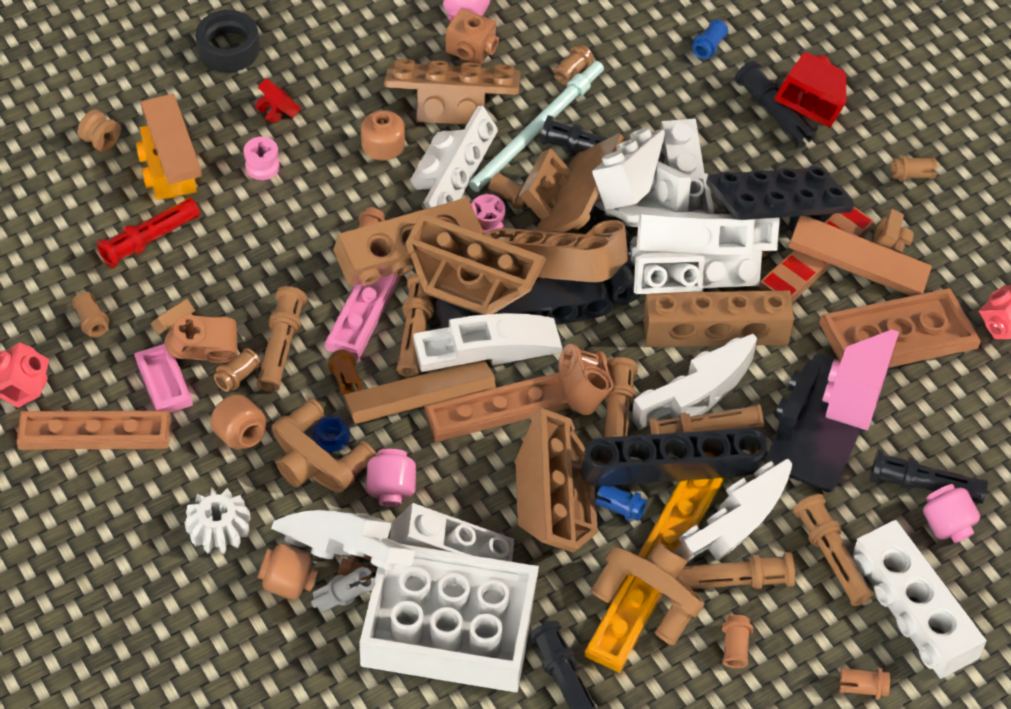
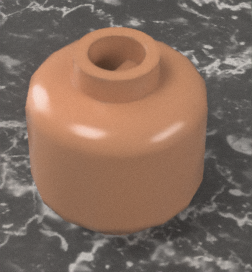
M379 110L370 113L364 118L361 124V144L365 154L372 159L388 161L402 153L405 147V124L400 116L394 112Z
M232 395L224 398L213 410L211 428L227 446L235 450H244L260 442L266 428V417L262 410L249 398L242 395Z
M280 543L275 546L274 550L267 549L257 578L263 580L262 585L265 591L290 600H296L301 596L303 590L311 592L318 569L312 568L313 558L309 552Z

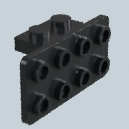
M817 166L802 169L782 168L769 171L722 172L720 174H709L706 180L708 187L723 203L724 209L738 220L852 212L854 202L828 175V172Z
M816 354L812 360L807 359L802 372L799 370L794 371L788 386V390L792 391L789 399L782 397L778 405L775 418L779 419L780 423L777 435L766 456L765 464L772 461L776 466L789 459L792 463L789 474L790 478L825 492H833L862 429L825 417L829 403L822 400L834 359L822 354Z

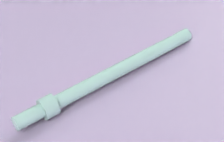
M594 61L582 74H576L567 82V88L469 182L470 188L475 192H479L496 173H499L542 131L548 115L555 118L576 97H582L590 89V83L604 71L603 65L599 61Z

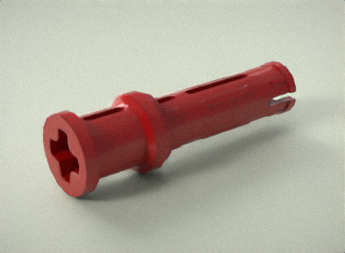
M188 197L177 205L137 226L126 225L122 228L121 233L107 240H98L96 244L99 254L106 265L114 269L118 266L119 261L134 253L136 255L143 253L147 244L189 221L199 218L200 210L196 202L191 197Z

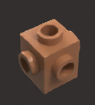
M460 8L446 29V52L462 60L482 65L487 56L493 55L497 49L499 37L496 36V21Z

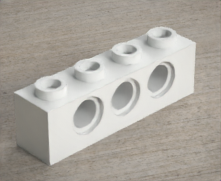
M897 520L857 539L852 558L863 577L866 576L874 587L878 601L884 607H888L895 616L901 633L907 638L910 637L919 649L920 657L929 669L933 668L938 677L942 679L980 658L987 640ZM886 567L894 568L898 572H891ZM908 597H914L920 600L921 603H915ZM931 628H938L944 634H938L932 631Z

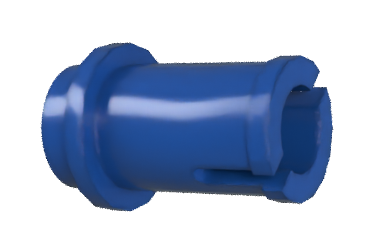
M712 20L702 35L694 38L692 47L694 54L701 59L713 57L717 52V46L729 32L727 25L721 20Z
M601 486L597 495L602 497L596 498L595 502L596 506L624 515L625 520L631 522L633 519L639 521L647 504V500L641 498L640 493L636 492L632 495L612 486Z

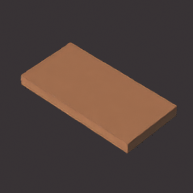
M950 288L822 314L819 321L839 361L842 360L847 346L889 330L899 331L889 368L978 349L981 342Z

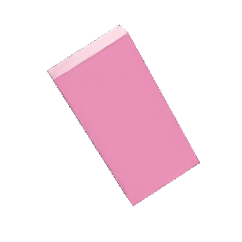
M165 344L134 353L137 366L155 411H170L172 413L193 406L192 398L176 358L168 353Z

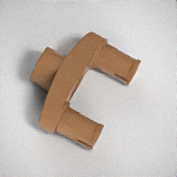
M309 398L289 416H282L271 426L276 441L286 453L277 461V468L285 480L294 487H300L309 478H312L328 489L341 493L355 482L354 477L367 467L368 461L376 456V453L368 443L361 441L340 460L331 457L304 434L307 429L324 417V410L321 405L313 398Z
M659 542L648 559L613 546L605 559L608 563L590 592L601 600L611 603L627 575L631 576L634 574L671 598L672 606L654 634L675 646L692 616L696 618L705 604L689 586L678 578L688 560Z

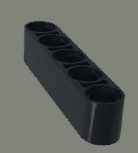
M544 278L537 279L529 293L494 314L540 315L554 318L555 325L602 317L612 310L613 302L606 280L601 282H583ZM438 299L435 303L440 329L449 327L450 319L480 315L441 299Z
M751 428L596 438L591 440L585 448L580 473L582 478L593 486L749 476L759 469L767 450V440L760 431ZM742 450H747L751 452L753 455L746 454ZM705 452L712 453L716 457H710ZM668 455H674L679 459H672ZM631 457L639 458L643 462H636ZM593 460H601L605 464H597Z

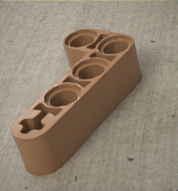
M616 220L598 223L587 234L512 228L492 229L483 234L544 256L546 261L538 275L539 278L601 282L610 279L629 259L625 225L621 221Z

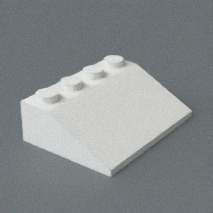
M402 544L416 550L411 566L395 564L392 570L381 567L377 568L375 586L372 589L359 643L361 667L518 693L539 566Z

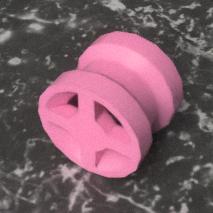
M255 137L245 144V168L251 178L267 180L279 172L278 147L272 139L268 137Z
M484 194L473 200L471 206L484 233L492 229L504 228L505 205L499 197Z

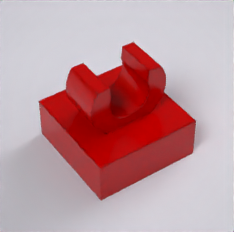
M265 78L257 87L265 97L260 98L256 102L255 108L264 114L271 107V111L265 118L273 124L281 119L283 112L294 118L302 109L282 88L268 78Z

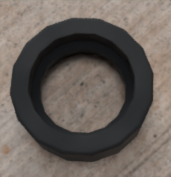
M237 10L213 12L204 17L197 26L195 35L197 52L200 60L208 68L218 72L243 70L251 65L259 55L258 28L255 21L245 13ZM225 33L239 34L247 39L238 47L221 49L209 44L211 39Z

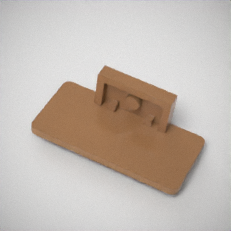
M397 59L395 63H390L388 66L384 86L388 88L417 89L416 122L467 125L477 106L483 105L485 108V93L519 94L521 71L507 64H498L494 68H481L480 64L473 62L462 63L461 66H448V63L445 61H430L426 65L415 64V61L411 59Z
M621 133L575 155L568 167L551 148L540 153L519 194L525 204L541 219L536 231L564 233L572 228L578 230L589 221V213L593 205L600 198L592 171L603 162L602 158L617 151L616 146L625 141Z

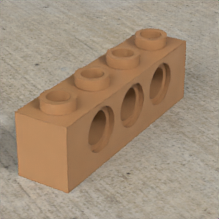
M468 197L340 233L333 251L349 287L360 283L363 286L377 282L381 277L392 273L395 276H401L414 268L412 257L404 242L407 241L421 212L484 234ZM371 251H378L382 253L384 257L376 256Z
M733 291L646 294L643 316L646 347L725 346L727 342L734 338H744L754 334L757 338L756 345H789L794 323L790 291Z

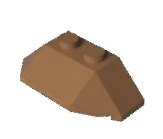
M422 212L405 243L426 294L480 315L494 314L529 293L546 261V258L539 254Z
M539 408L535 412L515 460L518 526L542 543L574 553L598 533L595 486L587 483L581 476L580 466L585 448L573 431L575 426L571 418Z

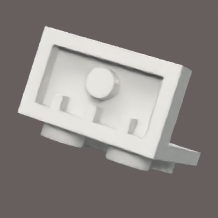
M658 161L650 192L637 204L605 210L600 197L594 206L604 210L605 215L622 220V223L626 226L638 227L639 213L688 212L691 177Z

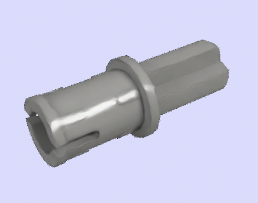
M360 567L347 575L334 576L329 584L313 592L314 600L311 601L314 608L318 607L320 611L324 612L338 605L346 606L351 604L355 597L370 592L374 588V577L365 582L362 580V578L372 574V572L368 568Z

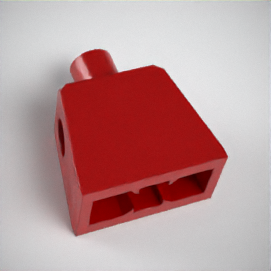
M804 52L788 73L774 100L831 128L846 104V73L832 65L828 57L824 55L814 56Z

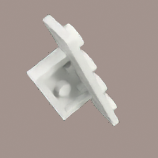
M483 105L477 106L464 130L437 132L425 155L419 162L410 181L416 190L430 189L423 202L427 209L461 199L493 141L498 129Z

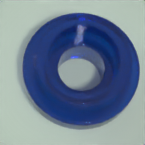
M327 416L322 418L314 427L313 440L326 452H336L345 448L349 443L350 429L341 418ZM330 434H335V435H337L336 437H333V438H328V437H326V436H328V435H330Z

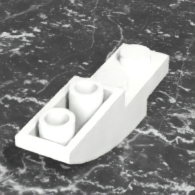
M696 119L662 121L661 129H664L665 132L663 140L664 164L691 177L688 212L714 214L710 188L706 184L708 174L704 173Z
M705 212L639 213L637 249L656 252L740 255L752 254V251L777 250L780 217L738 220L732 214H707Z
M752 251V254L740 255L655 252L637 256L635 262L634 293L702 291V288L760 286L762 251Z
M487 314L450 319L449 327L413 334V343L421 372L490 359L493 366L560 353L563 349L554 318L540 315Z
M751 334L744 338H734L721 348L711 352H702L690 361L688 376H679L668 385L641 393L634 399L632 421L638 430L650 426L649 418L654 417L658 421L670 416L671 418L679 417L680 413L686 412V414L690 413V416H696L710 410L725 398L746 373L754 357L757 342L756 336Z
M786 459L776 466L771 461L758 469L753 474L756 478L749 483L743 478L726 490L729 497L719 506L721 510L707 520L709 525L702 530L696 525L683 533L678 538L681 544L674 551L688 561L709 549L717 561L730 553L761 524L775 506L789 478L792 468L790 460Z
M324 510L304 511L273 521L271 528L286 535L284 541L300 547L311 546V553L318 557L333 559L335 554L348 556L352 554L360 557L369 555L372 557L371 564L391 570L395 564L411 566L416 551L388 539L392 523L361 514Z

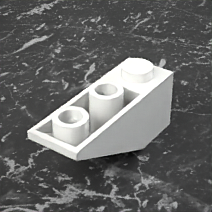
M643 128L632 132L629 140L616 146L617 151L602 158L603 162L592 171L605 210L637 204L650 192L665 136L664 129L651 132L649 128Z
M414 503L403 511L391 525L390 540L400 544L512 562L513 538Z

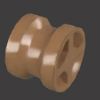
M94 109L82 118L77 134L83 141L92 142L93 147L98 151L106 152L118 141L121 126L113 119L107 120L101 111Z

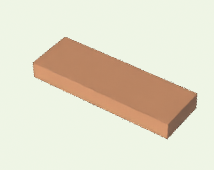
M174 93L140 101L167 184L170 185L201 177V168Z

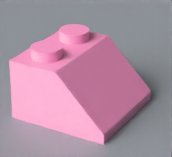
M889 330L847 346L842 360L834 359L822 400L829 403L826 418L868 431L899 331Z

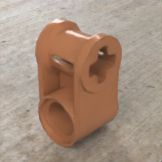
M182 315L178 317L173 324V329L166 335L165 348L170 355L179 359L206 360L213 363L231 362L238 356L237 323L229 317Z
M567 344L564 347L559 358V371L562 374L567 402L576 412L590 415L613 387L607 367L606 355L598 350L593 353L580 350L575 344Z

